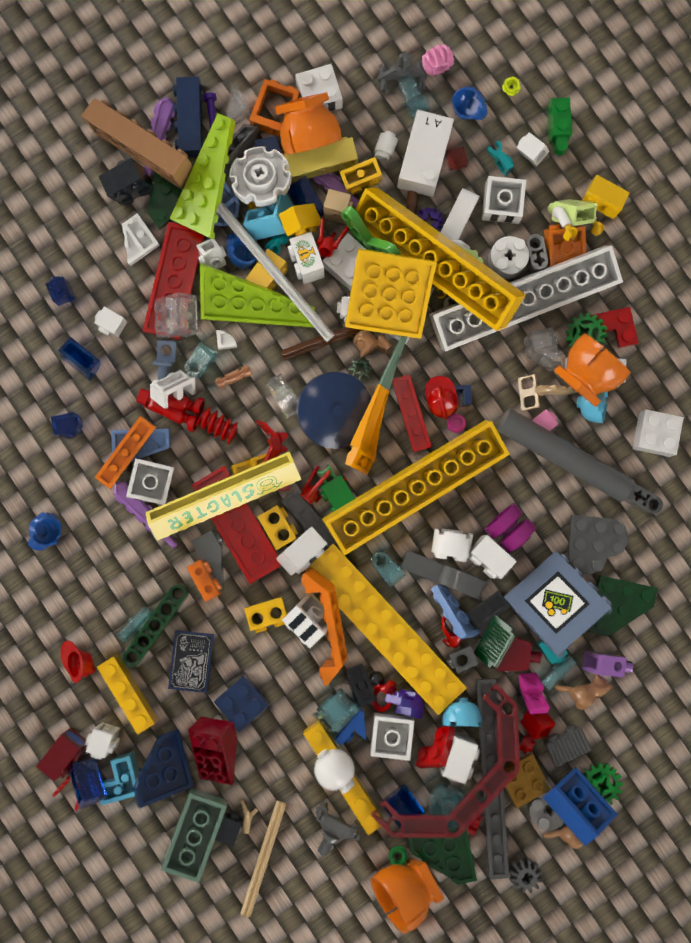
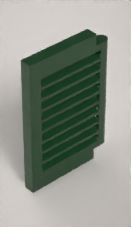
M494 615L474 654L488 667L493 668L494 666L498 668L516 637V634L513 633L514 628L498 615Z

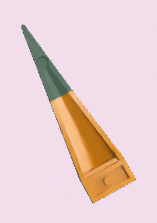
M406 336L400 337L350 443L352 449L347 454L345 464L368 475L376 458L385 405L399 358L407 340Z

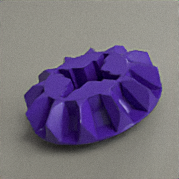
M427 207L417 213V216L424 221H427L429 215L431 220L435 221L432 223V227L441 232L444 226V218L442 213L437 211L436 208Z

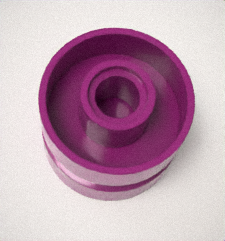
M515 503L503 510L484 529L492 539L503 534L504 537L499 541L498 545L508 554L525 544L537 529L529 518L519 523L517 522L523 512Z

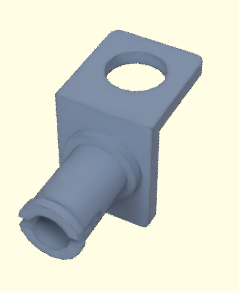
M157 341V359L152 362V365L158 366V380L167 377L170 373V367L176 363V341ZM163 345H169L172 348L170 355L162 353Z

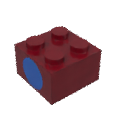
M69 728L58 737L36 768L54 782L60 777L63 779L76 766L73 762L76 763L86 753V739L74 729Z

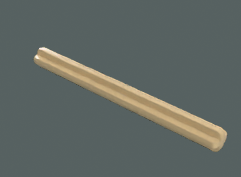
M276 801L241 910V915L249 918L252 914L286 807V803L283 801Z

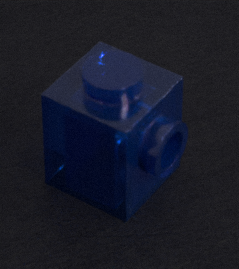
M63 276L53 277L50 279V282L45 283L52 301L58 306L76 299L69 282Z
M71 412L51 416L54 436L70 439L75 438L76 434L82 433L83 421L78 414Z

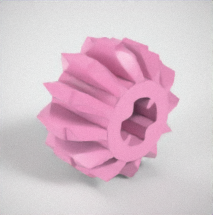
M437 45L434 48L432 47L431 50L426 51V54L422 56L423 68L426 73L430 74V76L435 74L438 76L440 73L449 70L454 65L452 50L446 45Z

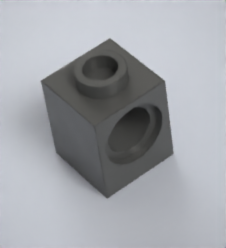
M469 644L448 653L449 659H447V663L451 671L455 669L457 674L479 664ZM459 655L466 656V662L462 665L456 662Z

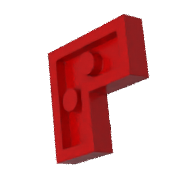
M630 307L596 314L599 317L598 320L602 319L604 321L603 325H606L608 328L604 332L614 330L618 348L638 344Z
M451 726L438 727L434 736L433 746L420 748L416 766L421 769L446 767L456 729Z

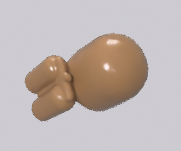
M367 330L358 332L353 339V344L361 352L360 356L362 358L375 349L386 355L393 346L384 335L379 334L377 336L378 339H376Z

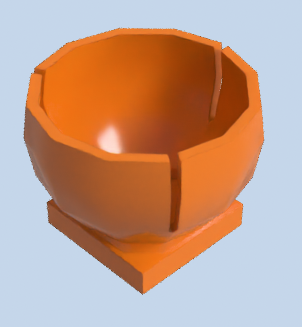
M327 92L297 98L275 106L277 114H284L280 128V140L286 155L313 150L342 139L341 128L336 116L323 105L325 101L329 100Z
M584 333L574 342L569 350L567 367L563 369L558 365L554 372L572 389L596 407L601 402L597 395L616 389L627 379L631 372L606 348L601 351L603 346Z
M409 858L405 865L392 864L381 869L371 878L372 889L385 914L398 907L387 917L403 934L416 929L426 919L431 902L439 903L444 900L427 864L423 861Z

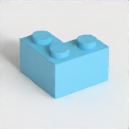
M287 194L285 196H277L278 202L272 205L246 212L243 225L254 240L286 233L278 214L294 206Z
M134 751L115 756L110 761L114 777L102 780L96 786L101 806L135 796L133 786L140 772Z

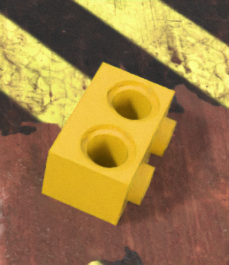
M276 505L257 516L276 550L297 539L296 534H298V531L293 523L289 525L286 520L289 516L284 507L279 508ZM272 513H277L280 517L279 522L276 524H272L269 521ZM285 529L289 532V538L282 541L279 538V532Z
M283 596L244 608L250 631L255 630L256 633L267 630L266 626L274 624V627L285 625L282 619L288 614ZM274 607L281 609V617L275 618L272 616L271 611ZM255 613H260L263 616L262 623L254 622L253 615Z

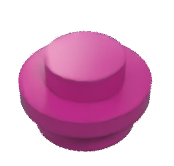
M453 414L447 420V427L453 433H460L466 427V420L460 414Z

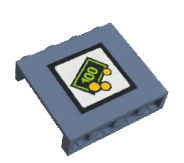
M555 551L511 590L504 599L558 658H561L565 654L564 651L607 612L609 614L612 612V607L610 606L612 604L605 596L601 597L596 592L598 589L590 581L587 583L582 578L584 575L578 568L575 567L573 569L568 564L570 561L564 554L559 555Z

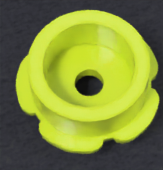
M509 77L504 81L502 89L507 95L514 96L521 89L520 82L516 77Z

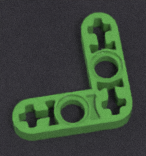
M347 206L341 212V216L351 233L364 248L371 251L401 255L400 250L393 243L372 237L360 215L353 207Z

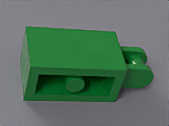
M570 97L551 98L547 106L549 144L554 143V152L558 156L564 155L568 148V141L572 136Z
M327 465L326 469L318 470L317 472L322 477L330 470V474L334 479L328 483L326 479L324 480L325 485L321 486L322 491L320 494L325 502L329 500L332 505L330 511L334 512L355 498L341 475L336 477L330 465Z

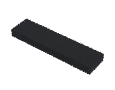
M296 489L281 500L306 531L312 526L325 540L327 545L323 547L324 550H327L332 544L339 549L322 519Z

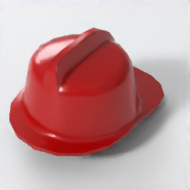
M435 376L427 382L425 395L428 407L435 416L446 420L459 407L454 383L445 376Z
M65 641L61 647L62 664L74 683H78L81 678L95 673L96 668L89 652L78 650L72 641Z

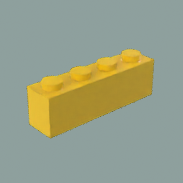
M119 654L97 666L137 735L158 721V718Z

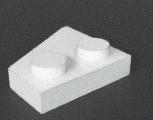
M138 213L122 224L128 257L127 262L130 266L160 246Z

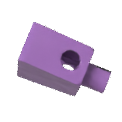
M584 650L582 670L597 675L624 677L625 672L631 673L633 671L632 661H627L626 657L616 654Z

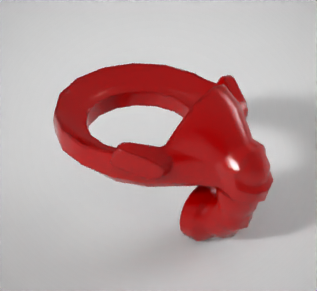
M443 616L441 626L447 638L442 639V642L448 647L457 648L462 639L456 636L454 631L453 633L447 631L445 627L446 618Z
M389 681L386 684L374 686L373 691L376 698L379 692L393 695V692L397 691L396 682ZM377 700L371 703L374 709L379 712H385L392 706V703H387L385 707H382L378 704Z

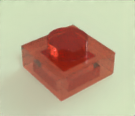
M464 146L446 150L445 155L449 171L468 167Z

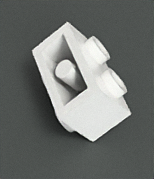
M104 722L100 723L93 729L92 734L89 733L86 739V752L96 759H102V757L105 758L110 753L112 754L120 743L118 735L121 728Z

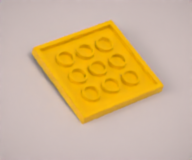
M358 248L345 327L421 339L437 262Z

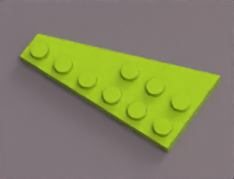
M217 114L170 216V219L213 240L215 238V233L213 232L214 225L218 222L217 208L221 204L226 178L224 173L225 164H228L229 156H227L228 148L232 144L236 123L233 119L221 114Z
M200 264L201 319L314 328L313 324L297 308L298 306L291 301L290 297L206 264ZM310 305L311 309H313L312 311H314L315 313V307Z

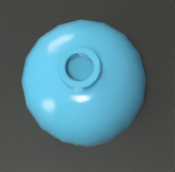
M608 391L597 395L601 402L596 407L584 397L578 396L577 408H580L581 415L586 420L595 423L604 422Z
M456 698V702H452L443 712V726L482 727L481 711L475 703L468 702V698Z

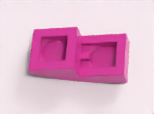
M537 673L519 674L521 692L529 713H547L550 707L542 694L544 686Z

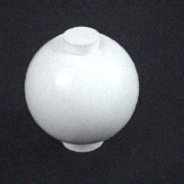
M325 749L318 754L314 771L319 784L325 789L332 791L338 789L341 793L349 791L355 784L352 780L355 769L351 757L339 749Z

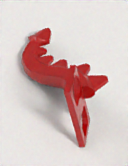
M256 421L259 427L270 436L267 440L270 448L264 462L278 457L279 454L288 450L282 444L288 437V433L279 431L275 433L266 422ZM287 485L278 489V491H288L290 486Z

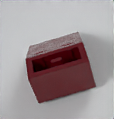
M201 716L188 729L199 778L232 786L234 784L237 747L234 722Z

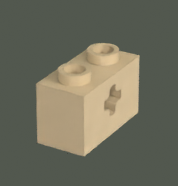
M328 189L323 206L324 219L346 225L341 212L347 206L353 207L351 195Z

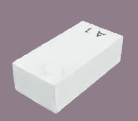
M417 109L397 188L415 191L431 197L434 196L454 119Z

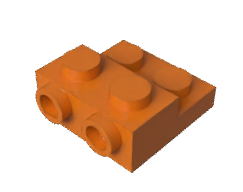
M560 224L549 225V229H544L548 267L586 253L585 226H573L578 230V233L574 240L570 238L569 241L563 238L566 229L560 227Z
M201 559L186 567L205 602L222 594L220 591L222 586L217 578L214 579L210 572L213 570L208 561L204 562Z

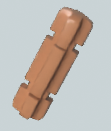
M244 366L241 370L237 369L225 374V377L216 378L215 382L217 387L221 389L226 384L230 385L242 380V377L251 376L252 372L249 366Z

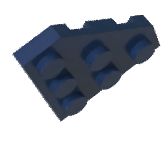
M179 729L158 735L133 786L138 808H143L194 787Z

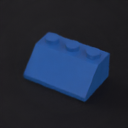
M576 767L543 797L584 846L598 837L618 815Z

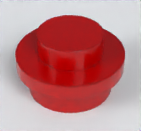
M525 735L519 749L525 755L527 752H532L536 743L532 741L531 736Z

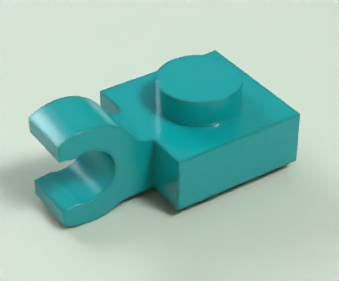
M497 140L495 145L498 150H493L489 146L487 152L495 159L494 163L506 177L512 172L514 163L512 158L502 151V143Z
M286 233L271 236V240L266 244L265 248L279 255L281 244L285 245L291 236H287Z

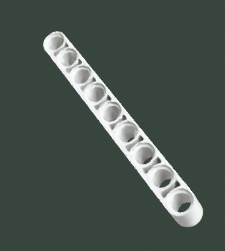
M462 188L440 233L450 240H459L480 196ZM435 286L431 289L430 296H431V294H432V292H433ZM390 334V337L398 341L400 340V335ZM407 337V340H406V342H405L406 345H407V343H408L410 337Z

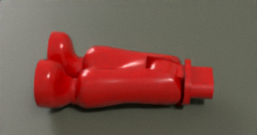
M141 388L136 403L142 404L144 408L158 413L177 424L186 423L187 430L194 433L198 427L196 422L199 417L189 415L185 411L188 410L201 415L204 410L205 399L199 397L192 402L186 396L178 400L173 394H169L168 408L164 409L150 398V389L145 390Z

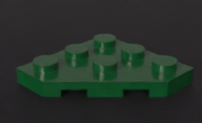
M155 173L154 189H152L148 214L160 230L168 222L173 221L170 219V216L182 190Z
M599 575L597 583L599 590L597 593L601 597L605 596L611 602L612 612L610 614L607 612L588 629V632L609 637L654 607L657 588Z
M457 821L451 822L452 827H448V830L455 831L458 828ZM467 829L460 836L454 838L408 837L411 854L428 863L429 866L450 878L457 885L477 881Z

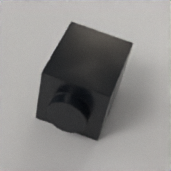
M232 811L229 813L225 812L215 840L234 847L243 818L238 813Z

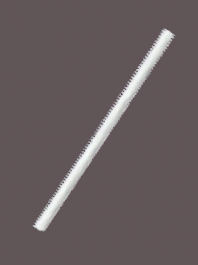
M221 202L217 208L218 214L227 222L228 226L242 240L243 244L248 247L249 251L254 254L253 256L260 261L259 263L266 268L265 270L281 286L280 288L289 295L288 297H290L291 301L304 313L303 315L313 324L318 333L328 342L334 336L333 332L330 333L331 330L329 331L328 327L326 328L327 325L321 322L322 319L320 320L319 316L317 317L316 312L312 311L313 309L303 300L304 298H302L301 294L298 295L299 292L297 293L293 285L291 286L290 281L288 282L287 278L285 279L284 274L282 275L278 267L276 268L263 249L261 250L257 242L255 243L251 235L247 233L245 228L229 212L230 210Z

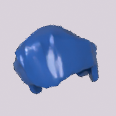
M468 86L456 90L452 98V105L458 117L464 120H482L487 116L488 111L485 98L475 87Z
M236 233L227 235L226 250L230 261L238 268L250 269L258 261L257 258L253 256L254 254L249 251L248 247L243 244Z
M42 512L31 520L29 525L30 539L28 540L30 548L43 551L47 547L57 544V540L61 536L62 526L55 514Z

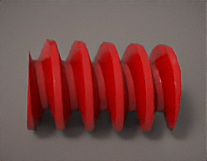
M212 407L204 410L198 418L196 426L201 424L202 430L208 427L207 433L211 434L214 432L215 438L221 435L222 442L228 438L227 444L230 445L238 432V422L231 425V418L224 421V414L217 417L218 411L216 410L212 414Z

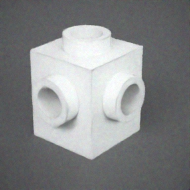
M209 239L196 245L200 254L198 257L200 264L203 263L216 269L227 265L224 259L227 256L222 246L218 245L215 239Z

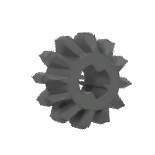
M520 858V864L513 862L512 865L515 869H509V873L512 875L509 880L511 883H514L513 887L515 890L520 888L521 893L524 894L526 889H528L529 893L532 894L533 887L539 889L537 882H543L542 877H540L543 872L538 868L537 862L532 863L531 859L527 858L524 863L523 859Z

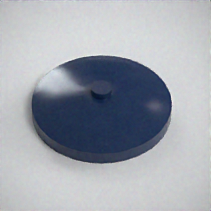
M343 372L320 374L310 380L300 393L297 402L299 425L311 441L322 447L331 449L348 447L366 412L371 397L364 384L352 375Z

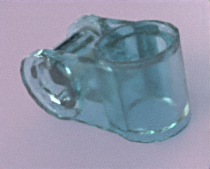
M200 342L185 363L184 369L187 375L191 378L199 379L216 359L218 352L204 342ZM197 366V372L191 371V367L195 368Z
M376 552L371 557V564L390 588L406 576L386 553ZM377 556H384L383 565L376 564V562L378 561Z

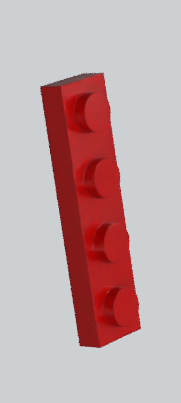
M410 374L393 379L392 385L413 453L431 448L432 445Z

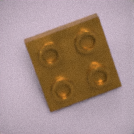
M532 753L519 757V772L505 787L515 808H519L551 790ZM511 761L504 765L505 772H510L513 769Z

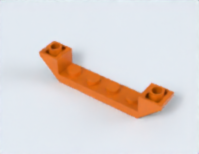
M308 568L302 574V585L305 587L306 593L321 592L320 602L324 606L323 617L328 627L327 639L331 643L332 648L331 659L326 660L319 671L324 686H328L348 660L335 585L314 568Z

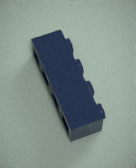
M176 77V85H173L174 96L177 97V103H174V113L177 115V121H174L175 133H178V139H175V150L181 149L188 155L187 158L198 157L203 146L201 82L199 77Z

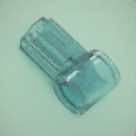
M408 77L399 83L398 87L406 101V108L411 118H415L417 109L425 112L430 110L429 103L426 97L421 95L414 78Z

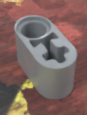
M533 234L525 243L529 250L527 266L531 273L543 270L548 264L544 239L539 234ZM530 242H536L538 248H532Z

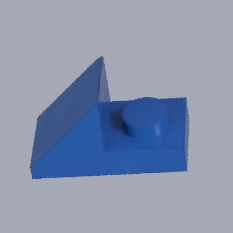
M361 707L336 736V742L341 746L344 742H350L355 735L353 731L366 740L364 711Z

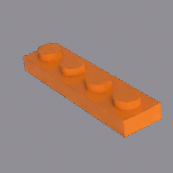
M140 416L94 478L111 489L157 427Z

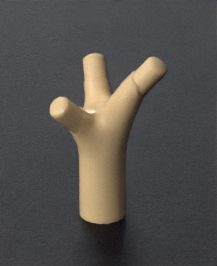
M244 800L240 801L243 808L242 833L248 834L250 832L251 820L258 810L255 808L250 813Z

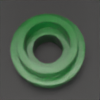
M402 846L393 847L389 851V861L391 864L405 865L408 860L407 850ZM397 852L401 853L402 859H397L395 854Z

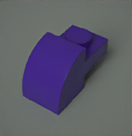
M400 689V693L395 692V696L386 695L385 702L397 705L395 713L422 719L424 707L419 694Z

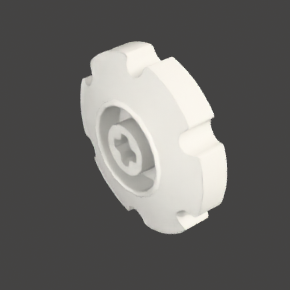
M263 146L245 150L244 157L236 158L230 168L229 177L231 182H234L231 185L234 194L245 204L252 201L255 202L256 207H265L278 202L277 196H285L291 185L292 177L291 172L287 171L289 169L287 159L275 149L267 152Z

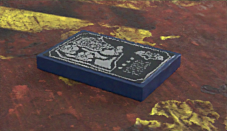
M175 630L168 689L208 692L214 634Z

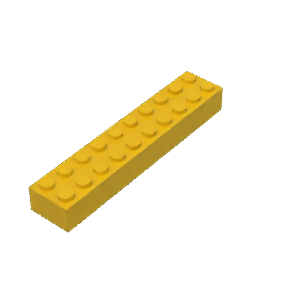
M378 187L365 188L355 210L360 215L372 237L393 243L400 250L402 256L436 261L432 284L495 331L507 327L526 294Z
M484 420L322 518L340 551L346 555L510 455L492 421Z
M334 544L311 563L308 568H314L335 585L338 606L438 715L467 689Z

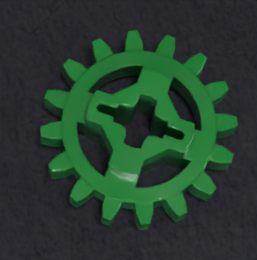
M587 313L586 317L579 314L580 319L577 320L573 317L574 323H568L570 330H566L565 333L569 335L566 341L571 342L569 344L570 348L585 333L583 329L588 331L589 336L599 344L606 343L603 338L608 337V334L604 332L608 328L606 325H603L604 321L602 319L598 320L599 317L596 314L593 317L590 313Z
M597 762V767L590 764L589 771L584 768L586 773L584 777L610 805H613L612 799L619 800L617 793L623 792L619 789V786L623 785V782L618 780L621 778V775L616 773L617 770L614 767L610 768L608 763L602 766L600 762ZM609 774L611 775V777H612V779H613V784H611L610 781H609V779H610Z

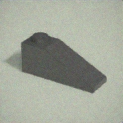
M243 124L233 135L232 144L229 146L227 154L229 161L228 164H225L224 170L226 178H230V168L236 158H243L244 151L253 148L254 140H256L260 130L259 126Z
M210 530L191 542L200 559H203L204 562L208 561L213 570L210 573L214 579H218L222 586L220 591H223L224 564L223 546L221 543L224 541L219 532L215 533L214 530Z

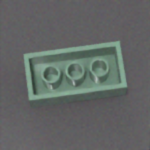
M190 788L163 860L161 871L199 883L227 808L226 799Z

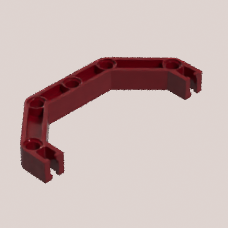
M493 684L489 689L491 692L495 690L501 696L502 700L497 705L488 698L490 696L488 692L481 697L495 712L497 762L448 814H399L384 799L379 805L381 807L386 806L392 816L387 821H384L377 815L378 811L375 809L371 812V816L392 837H458L518 774L520 768L518 708L515 701L497 684ZM504 703H508L511 706L509 714L502 712L501 708ZM506 761H511L513 764V769L510 772H505L503 768ZM480 790L486 794L483 801H477L475 797L476 793ZM393 820L401 822V828L398 831H393L390 828ZM452 820L458 822V828L455 831H450L447 827L448 823Z

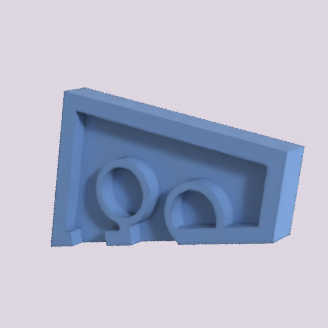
M170 428L155 429L132 462L135 459H141L170 448ZM111 430L112 453L129 430Z
M439 584L431 588L434 600L442 607L443 615L451 622L456 636L460 637V639L476 637L482 633L481 630L475 629L471 625L470 617L458 608L459 602L446 586Z

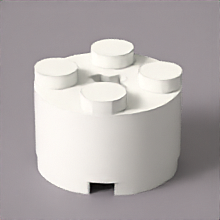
M506 236L497 240L488 256L489 268L506 280L518 276L529 260V250L525 241L513 236Z
M435 528L431 552L434 553L436 558L447 559V556H451L456 561L466 562L467 558H470L473 534L468 533V536H466V534H463V531L443 528L439 532V529Z

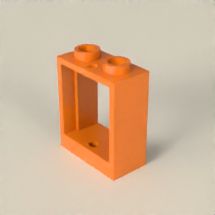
M264 79L249 122L250 125L259 126V131L280 138L282 124L259 116L267 92L271 91L295 100L301 98L300 91L294 86L287 87L281 85L276 80Z

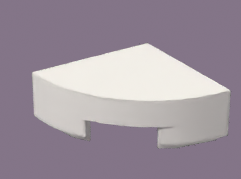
M216 330L219 350L238 348L235 339L229 333Z

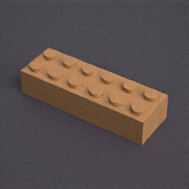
M94 98L81 115L91 130L183 190L193 168V163L187 159L188 155L181 149L175 150L172 148V144L167 140L163 139L161 141L158 139L157 135L150 129L144 130L142 125L136 120L132 119L130 121L122 111L111 109L112 106L106 101H99Z

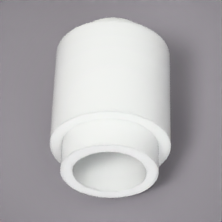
M390 131L380 133L374 150L377 159L387 162L389 158H392L398 141L394 133Z

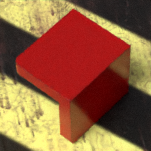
M528 710L521 720L522 726L533 740L548 737L556 724L548 713L530 714Z

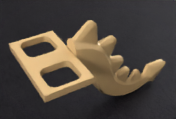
M536 374L518 378L521 411L540 408L539 395H569L577 393L571 387L566 388V386H538ZM532 378L533 387L524 390L523 380ZM535 396V406L526 408L525 398Z

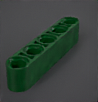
M177 584L170 588L124 652L123 662L129 667L136 666L145 658L187 599L189 590L185 585ZM176 588L183 590L182 598L175 596L174 591ZM165 604H169L172 607L170 614H166L163 611ZM153 620L160 622L159 630H155L152 627ZM142 636H146L149 639L147 646L141 644L140 639ZM130 652L137 654L136 662L130 660Z

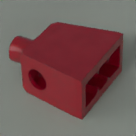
M515 637L498 668L494 667V669L497 671H527L530 662L540 664L542 654L541 652L531 650V642Z

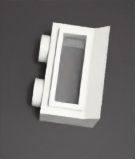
M181 370L175 373L171 372L167 377L160 380L156 379L150 384V398L166 409L168 408L169 394L173 393L174 397L178 400L183 398V389L191 395L195 394V377L191 378Z

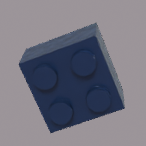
M246 673L214 701L227 719L234 722V727L238 732L268 708L271 703Z

